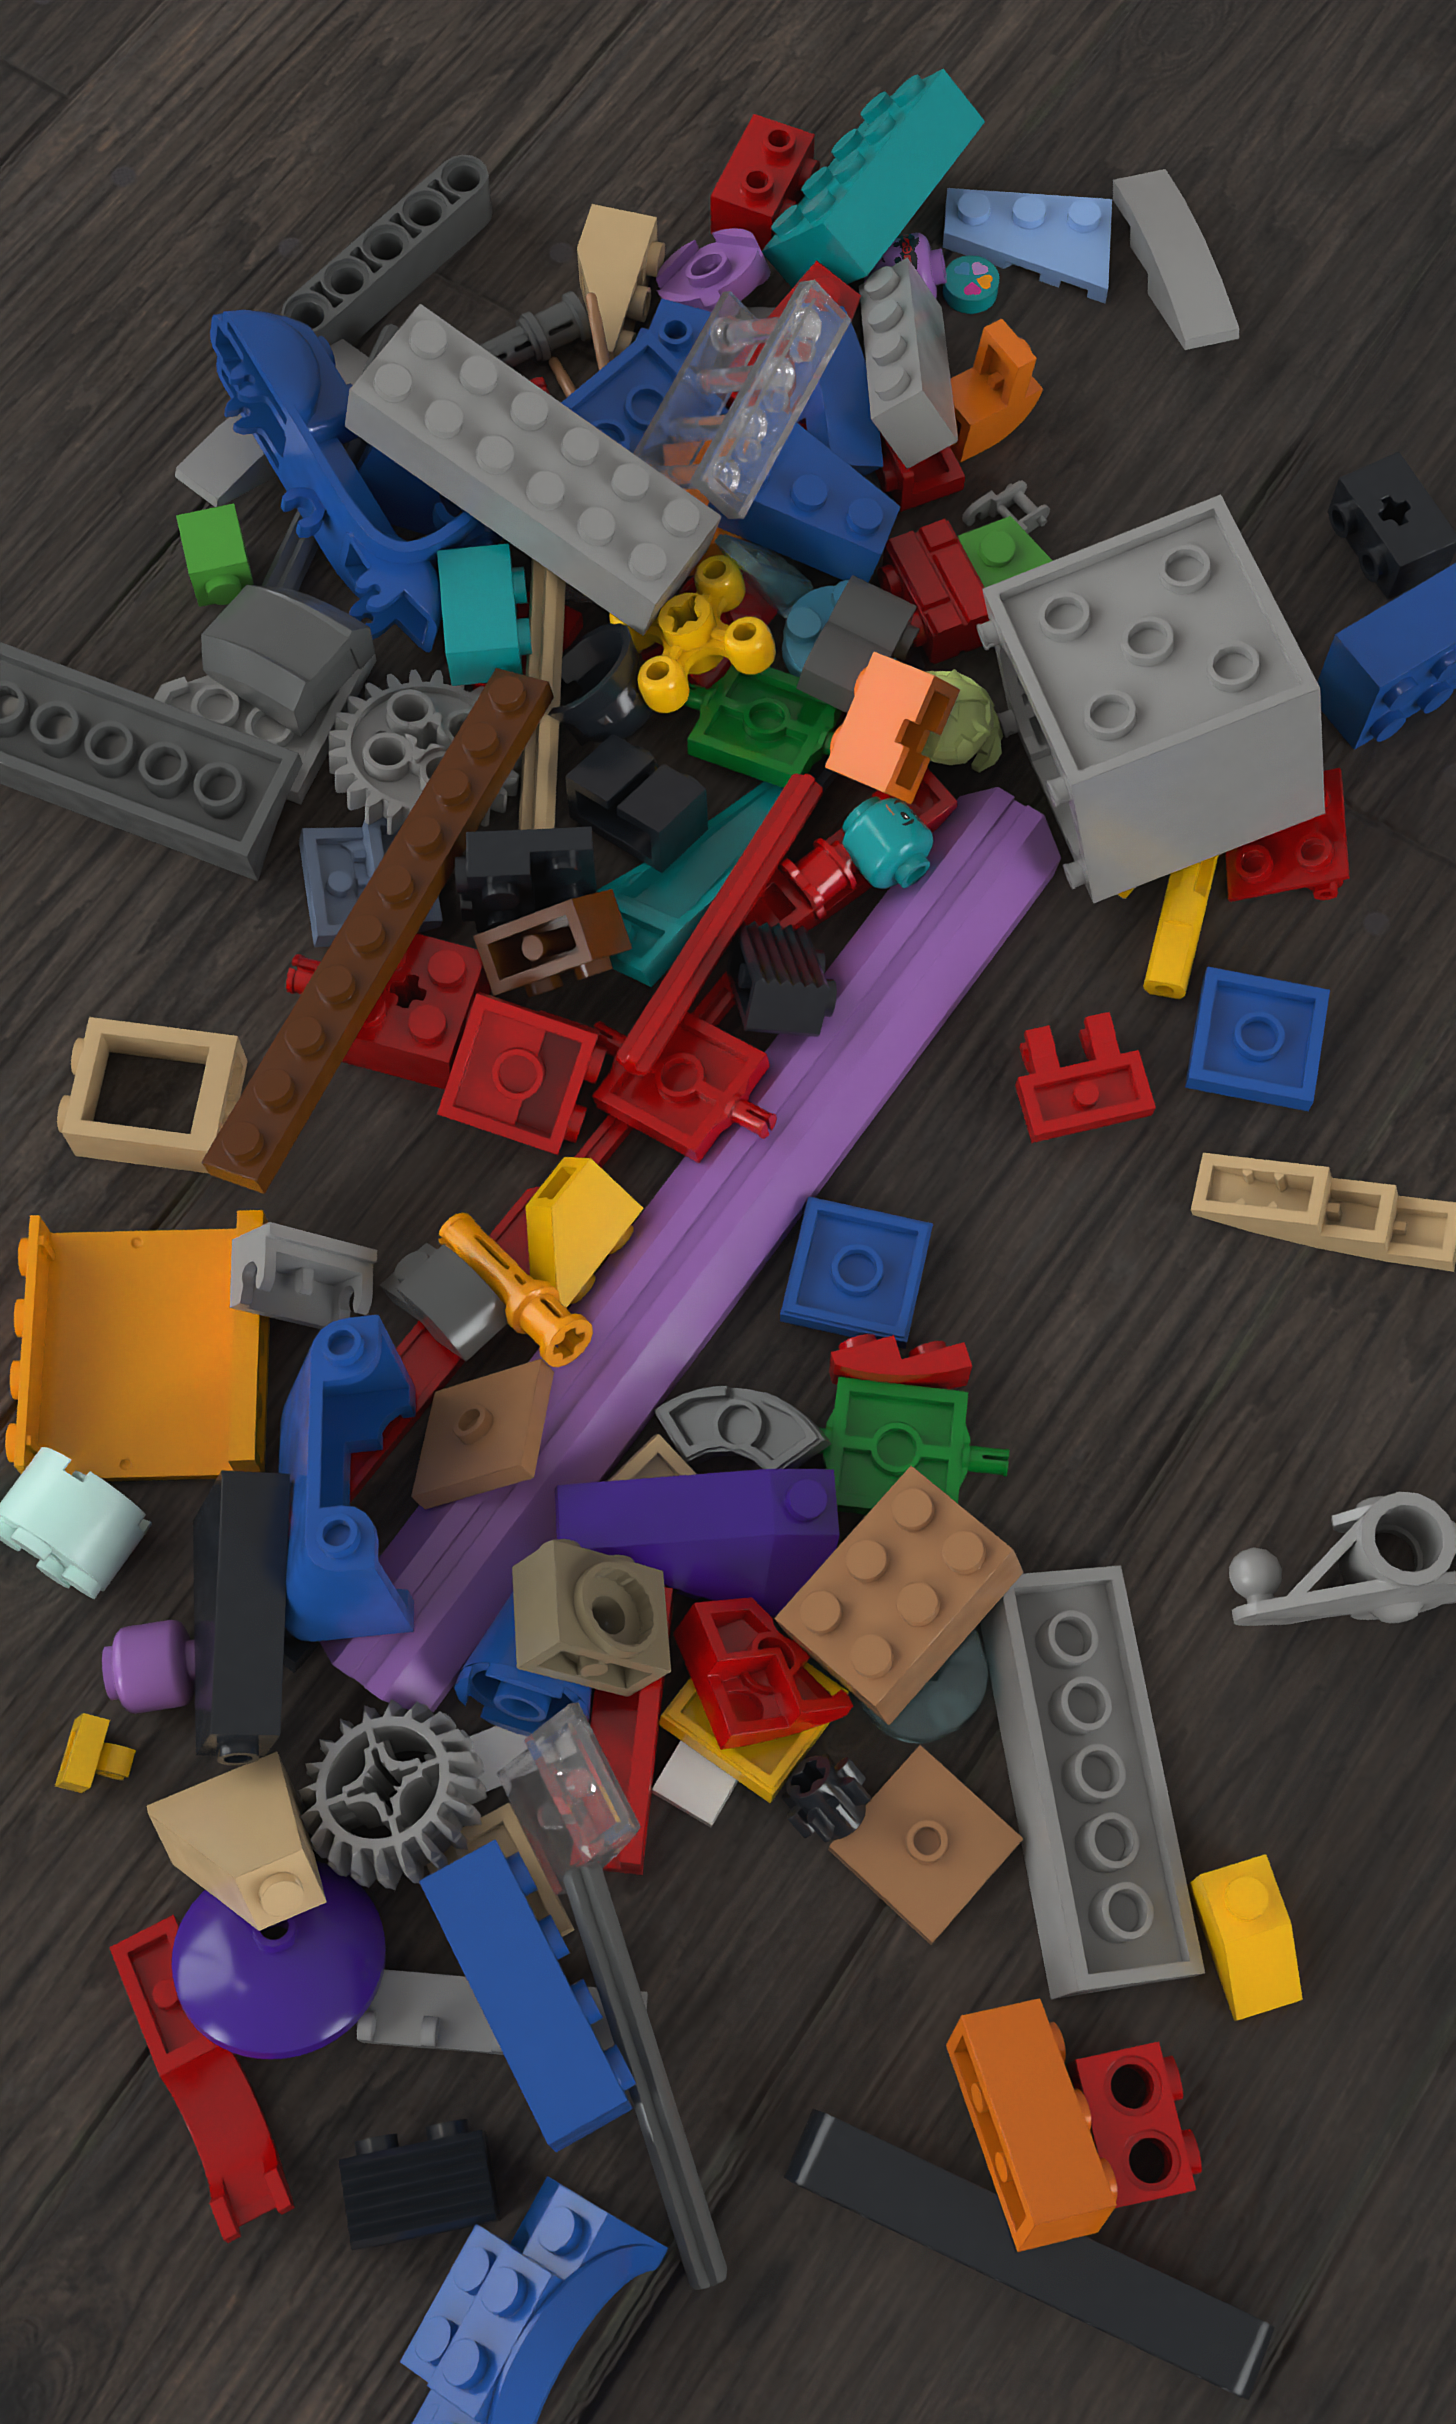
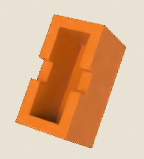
M873 652L868 666L861 671L854 687L855 697L844 723L838 727L832 737L830 756L825 768L912 804L931 758L921 754L930 732L941 736L960 689L935 675Z

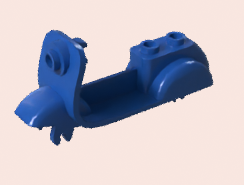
M245 309L224 311L221 314L213 315L210 340L217 355V373L231 398L227 402L224 415L227 418L241 414L242 418L234 423L233 430L235 433L242 435L253 434L287 491L282 496L281 509L283 512H288L297 508L303 518L297 522L296 534L299 538L314 536L338 576L360 598L351 607L349 615L359 621L363 618H369L372 621L371 623H366L370 627L372 639L380 637L396 624L418 647L425 652H430L443 618L437 551L498 545L503 537L461 508L460 510L463 513L458 517L451 516L441 502L435 504L432 513L433 523L438 531L421 539L408 542L398 537L343 447V444L358 438V435L345 427L349 389L353 385L351 383L346 384L335 367V357L328 341L323 336L317 337L307 324L287 316Z

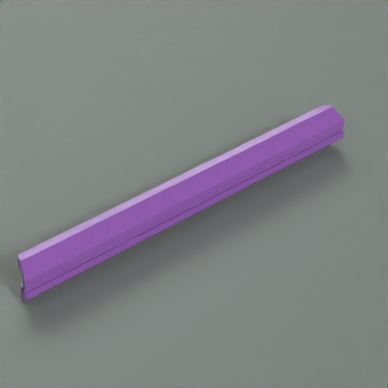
M999 787L963 795L957 799L958 807L932 833L933 845L926 858L930 862L927 872L916 883L907 888H902L900 884L890 887L825 972L826 979H834L836 982L837 998L833 1015L823 1019L820 1035L813 1037L778 1034L765 1051L770 1067L750 1093L748 1101L777 1115L774 1129L772 1131L769 1130L770 1135L762 1139L759 1135L733 1123L722 1131L700 1163L685 1156L633 1224L634 1230L630 1239L621 1249L610 1254L595 1274L596 1279L589 1292L568 1309L571 1314H582L592 1324L593 1334L586 1349L575 1360L561 1367H551L540 1356L539 1349L529 1362L542 1359L554 1371L534 1478L429 1509H424L419 1505L378 1559L396 1589L409 1590L414 1599V1632L319 1641L332 1665L347 1676L354 1678L365 1689L382 1701L390 1703L392 1699L407 1710H410L417 1701L427 1705L432 1712L437 1709L456 1683L459 1672L512 1594V1567L537 1551L542 1544L557 1539L555 1487L564 1484L606 1481L654 1416L655 1412L653 1410L663 1404L803 1215L808 1196L814 1198L817 1196L1052 879L1061 856L1044 814L1029 805H1022L1014 800V796Z

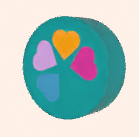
M967 255L953 260L947 266V283L943 284L942 292L945 301L950 307L962 313L975 314L987 310L994 304L998 294L1000 278L998 270L989 260L980 256Z

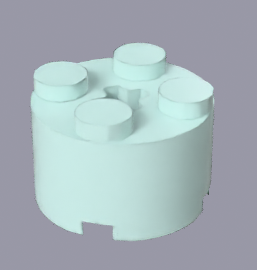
M41 1447L0 1502V1541L16 1551H20L22 1548L40 1559L36 1567L60 1585L68 1589L72 1585L80 1592L95 1599L100 1591H104L152 1523L143 1519L146 1514L137 1505L91 1471L85 1475L75 1470L70 1475L65 1471V1468L71 1462L70 1458L50 1448Z

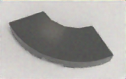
M728 1386L697 1389L673 1398L653 1410L683 1460L693 1467L716 1456H742L756 1462L762 1469H797L831 1445L823 1431L800 1410L776 1396L751 1389L730 1388Z

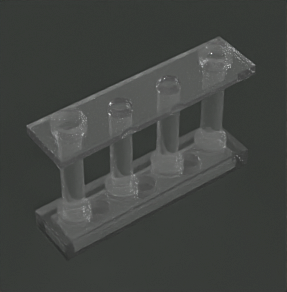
M816 280L798 283L780 317L757 319L731 291L723 292L633 454L684 490L698 489L728 519H744L847 330L851 318ZM765 343L754 365L747 366L757 346ZM732 392H739L728 413L720 415ZM712 440L700 464H693L705 441Z

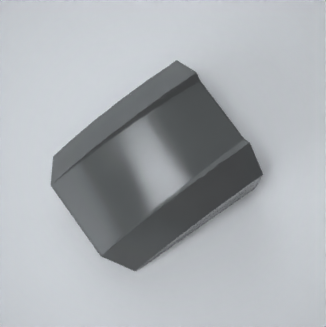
M246 585L201 634L203 671L209 677L300 737L316 721V715L358 668L361 670L375 654L369 626L315 597L281 587Z

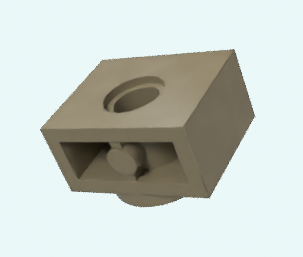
M568 1539L548 1541L542 1544L537 1551L512 1567L517 1669L626 1697L633 1695L671 1672L662 1570L635 1563L628 1556L606 1555L580 1547L577 1542Z

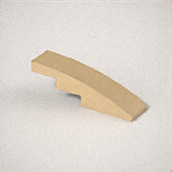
M1203 1153L1191 1206L1192 1215L1249 1232L1319 1249L1385 1262L1452 1272L1455 1270L1456 1202L1398 1196L1396 1185L1332 1178L1330 1168L1324 1166Z

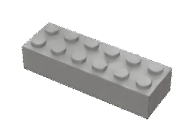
M419 304L349 389L345 420L346 428L642 636H644L656 620L662 606L674 596L707 552L722 516L422 304Z

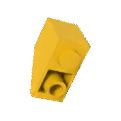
M564 1157L526 1204L530 1276L534 1280L549 1282L559 1292V1302L565 1308L569 1304L578 1302L589 1292L596 1279L593 1273L607 1255L617 1252L630 1239L634 1230L631 1224L644 1209L591 1158Z

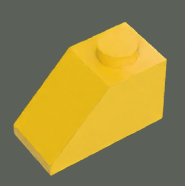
M1264 1854L1200 1874L1187 1884L1234 2021L1303 2000L1292 1925L1267 1855Z

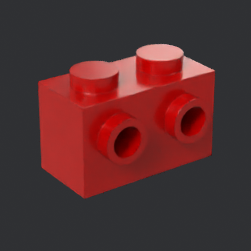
M753 114L710 196L711 234L723 229H744L753 233L762 251L775 235V232L771 229L773 223L789 207L799 204L798 202L803 194L801 190L803 185L820 169V161L814 159L815 134Z

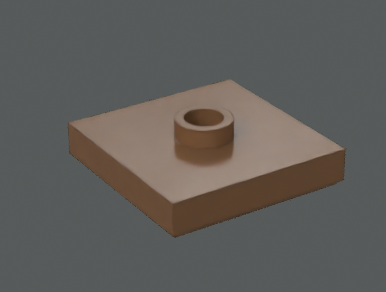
M538 1359L436 1391L411 1497L424 1509H429L534 1478L554 1371L542 1359Z
M919 1745L866 1804L865 1817L860 1826L850 1835L834 1840L828 1850L932 1945L1024 1838L927 1750Z

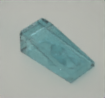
M719 534L714 541L724 556L730 558L740 568L743 579L784 619H787L793 605L813 588L812 582L773 550L726 534L724 536Z

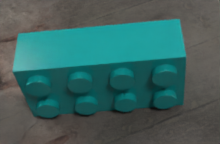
M944 68L924 79H921L918 74L912 76L891 96L884 91L874 97L860 113L864 121L859 128L849 131L832 148L831 153L835 158L830 165L819 169L805 182L801 189L805 197L798 205L795 204L789 207L773 223L771 229L775 232V235L762 250V253L792 288L816 260L846 284L868 276L985 123L984 119Z

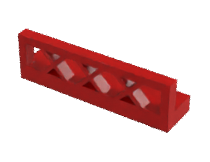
M664 1587L668 1638L670 1642L674 1608L673 1588ZM666 1675L629 1697L595 1689L573 1861L574 1867L588 1862H598L603 1871L643 1875L660 1728L659 1721Z

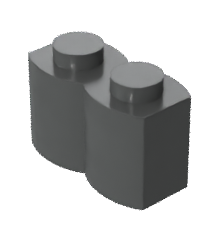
M852 575L802 668L797 689L848 713L855 697L854 687L861 671L868 666L873 652L905 662L920 631V628L911 625L917 606Z

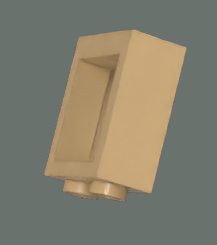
M89 1017L85 1037L78 1038L73 1047L71 1069L75 1079L71 1095H64L59 1105L57 1116L59 1132L63 1134L75 1156L208 1173L202 1164V1160L241 1095L248 1061L238 1036ZM109 1052L206 1064L191 1134L93 1122Z

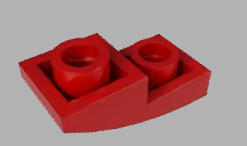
M863 1334L842 1342L839 1345V1350L831 1352L829 1374L832 1383L836 1385L838 1377L876 1382L953 1389L968 1384L972 1363L965 1342L948 1347L945 1341L925 1343L912 1349L908 1353V1358L901 1359L894 1335L877 1340L874 1334Z

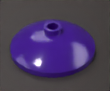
M316 1861L327 1902L260 1931L207 1890H204L186 1912L178 1928L172 1951V1974L177 1997L182 2009L200 2033L219 2047L242 2056L256 2059H285L301 2056L330 2044L358 2022L371 2005L380 1987L385 1968L386 1945L382 1922L374 1903L363 1888L350 1876H340L328 1864ZM273 1927H283L288 1930L283 1937L276 1940H270L263 1936L267 1930Z

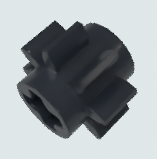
M827 1753L822 1756L817 1755L804 1759L789 1774L786 1782L787 1792L782 1794L781 1797L791 1809L786 1818L804 1838L816 1832L826 1843L830 1839L837 1840L850 1835L862 1823L866 1813L865 1804L871 1800V1796L861 1786L866 1779L865 1776L848 1757L840 1760L837 1764Z

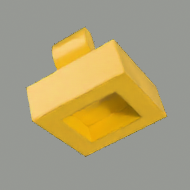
M83 1713L74 1720L55 1787L83 1793L91 1788L94 1774L117 1780H123L124 1777L128 1778L136 1750L105 1743L104 1740L110 1720Z

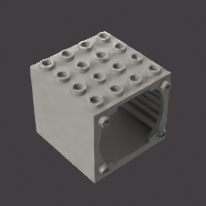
M1221 494L982 589L989 621L977 624L976 626L984 649L989 650V648L995 646L1008 705V711L997 713L1002 733L1005 738L1015 733H1018L1074 859V862L1063 865L1072 890L1085 884L1092 902L1096 903L1325 814L1320 687Z

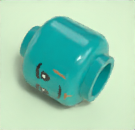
M875 796L857 806L844 821L842 829L845 835L842 844L849 853L857 870L873 887L886 889L900 884L902 888H907L916 883L929 869L930 862L926 858L933 845L932 833L904 801L893 797L881 800Z

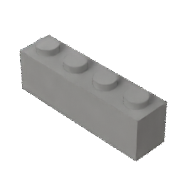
M907 257L892 267L885 266L876 270L865 283L859 285V293L861 295L860 304L871 420L908 469L958 441L942 307Z

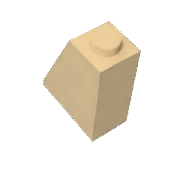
M274 1752L260 1758L256 1762L243 1765L147 1805L149 1817L172 1864L260 1931L327 1902L309 1833L300 1818L303 1815L301 1803L278 1752Z

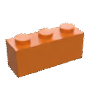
M1040 1998L961 2015L946 2047L1017 2252L1098 2233L1117 2206V2183L1111 2165L1105 2158H1099L1090 2134V2109L1082 2091L1074 2089L1064 2064L1066 2049L1059 2027L1055 2022L1048 2021Z

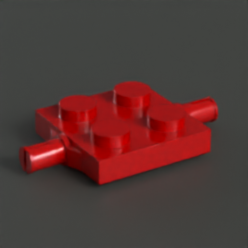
M687 1012L651 1071L645 1076L632 1075L625 1071L624 1067L616 1061V1053L627 1036L607 1026L602 1021L595 1023V1029L600 1030L596 1044L608 1048L606 1054L614 1057L610 1073L592 1095L597 1108L697 1163L701 1162L722 1131L733 1123L759 1135L762 1139L770 1135L769 1130L772 1131L774 1129L777 1115L748 1101L750 1093L770 1067L765 1052Z

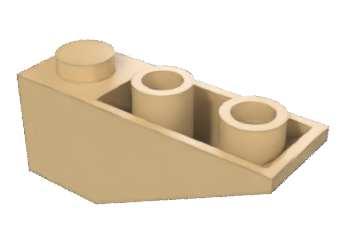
M592 204L577 247L579 281L587 314L586 295L589 292H593L597 296L611 361L636 340L637 335L633 332L636 322H645L651 301V288L648 287L651 276L657 277V273L664 263L665 243L658 242L657 217Z

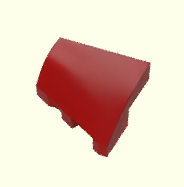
M752 1597L694 1603L673 1633L720 1750L762 1743L803 1732L842 1718L853 1708L850 1697L842 1689L832 1696L803 1667L810 1656L795 1641L784 1637L778 1632L774 1626L773 1618Z

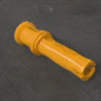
M468 1213L455 1214L443 1224L439 1231V1235L442 1237L438 1239L441 1245L444 1244L461 1257L489 1285L506 1306L507 1323L517 1333L528 1334L540 1346V1356L551 1367H561L569 1364L586 1349L593 1334L592 1324L582 1314H571L559 1302V1292L549 1282L534 1280L530 1275L528 1276L481 1229Z

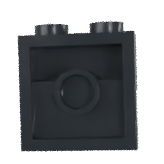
M592 827L466 832V856L455 857L457 894H461L463 922L475 921L477 933H483L537 912V909L549 908L573 898L596 893L597 878Z

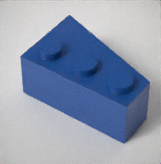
M756 389L748 404L708 503V507L722 516L718 528L841 580H850L852 575L868 583L882 555L900 509L896 502Z

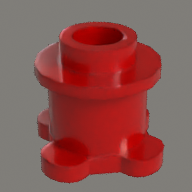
M822 838L814 841L815 849L798 863L794 864L786 858L779 864L784 877L814 909L815 918L818 921L827 915L823 908L825 903L844 888L853 890L857 886L853 875L857 868L843 844L838 840L829 844Z

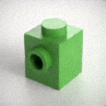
M234 503L176 515L188 573L199 607L211 604H229L246 585H254L245 541Z

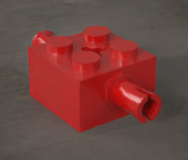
M416 934L342 1062L445 1089L476 993L482 992L489 995L491 991L478 949ZM296 954L291 963L297 967V970L293 968L288 970L286 979L287 992L302 994L321 961Z

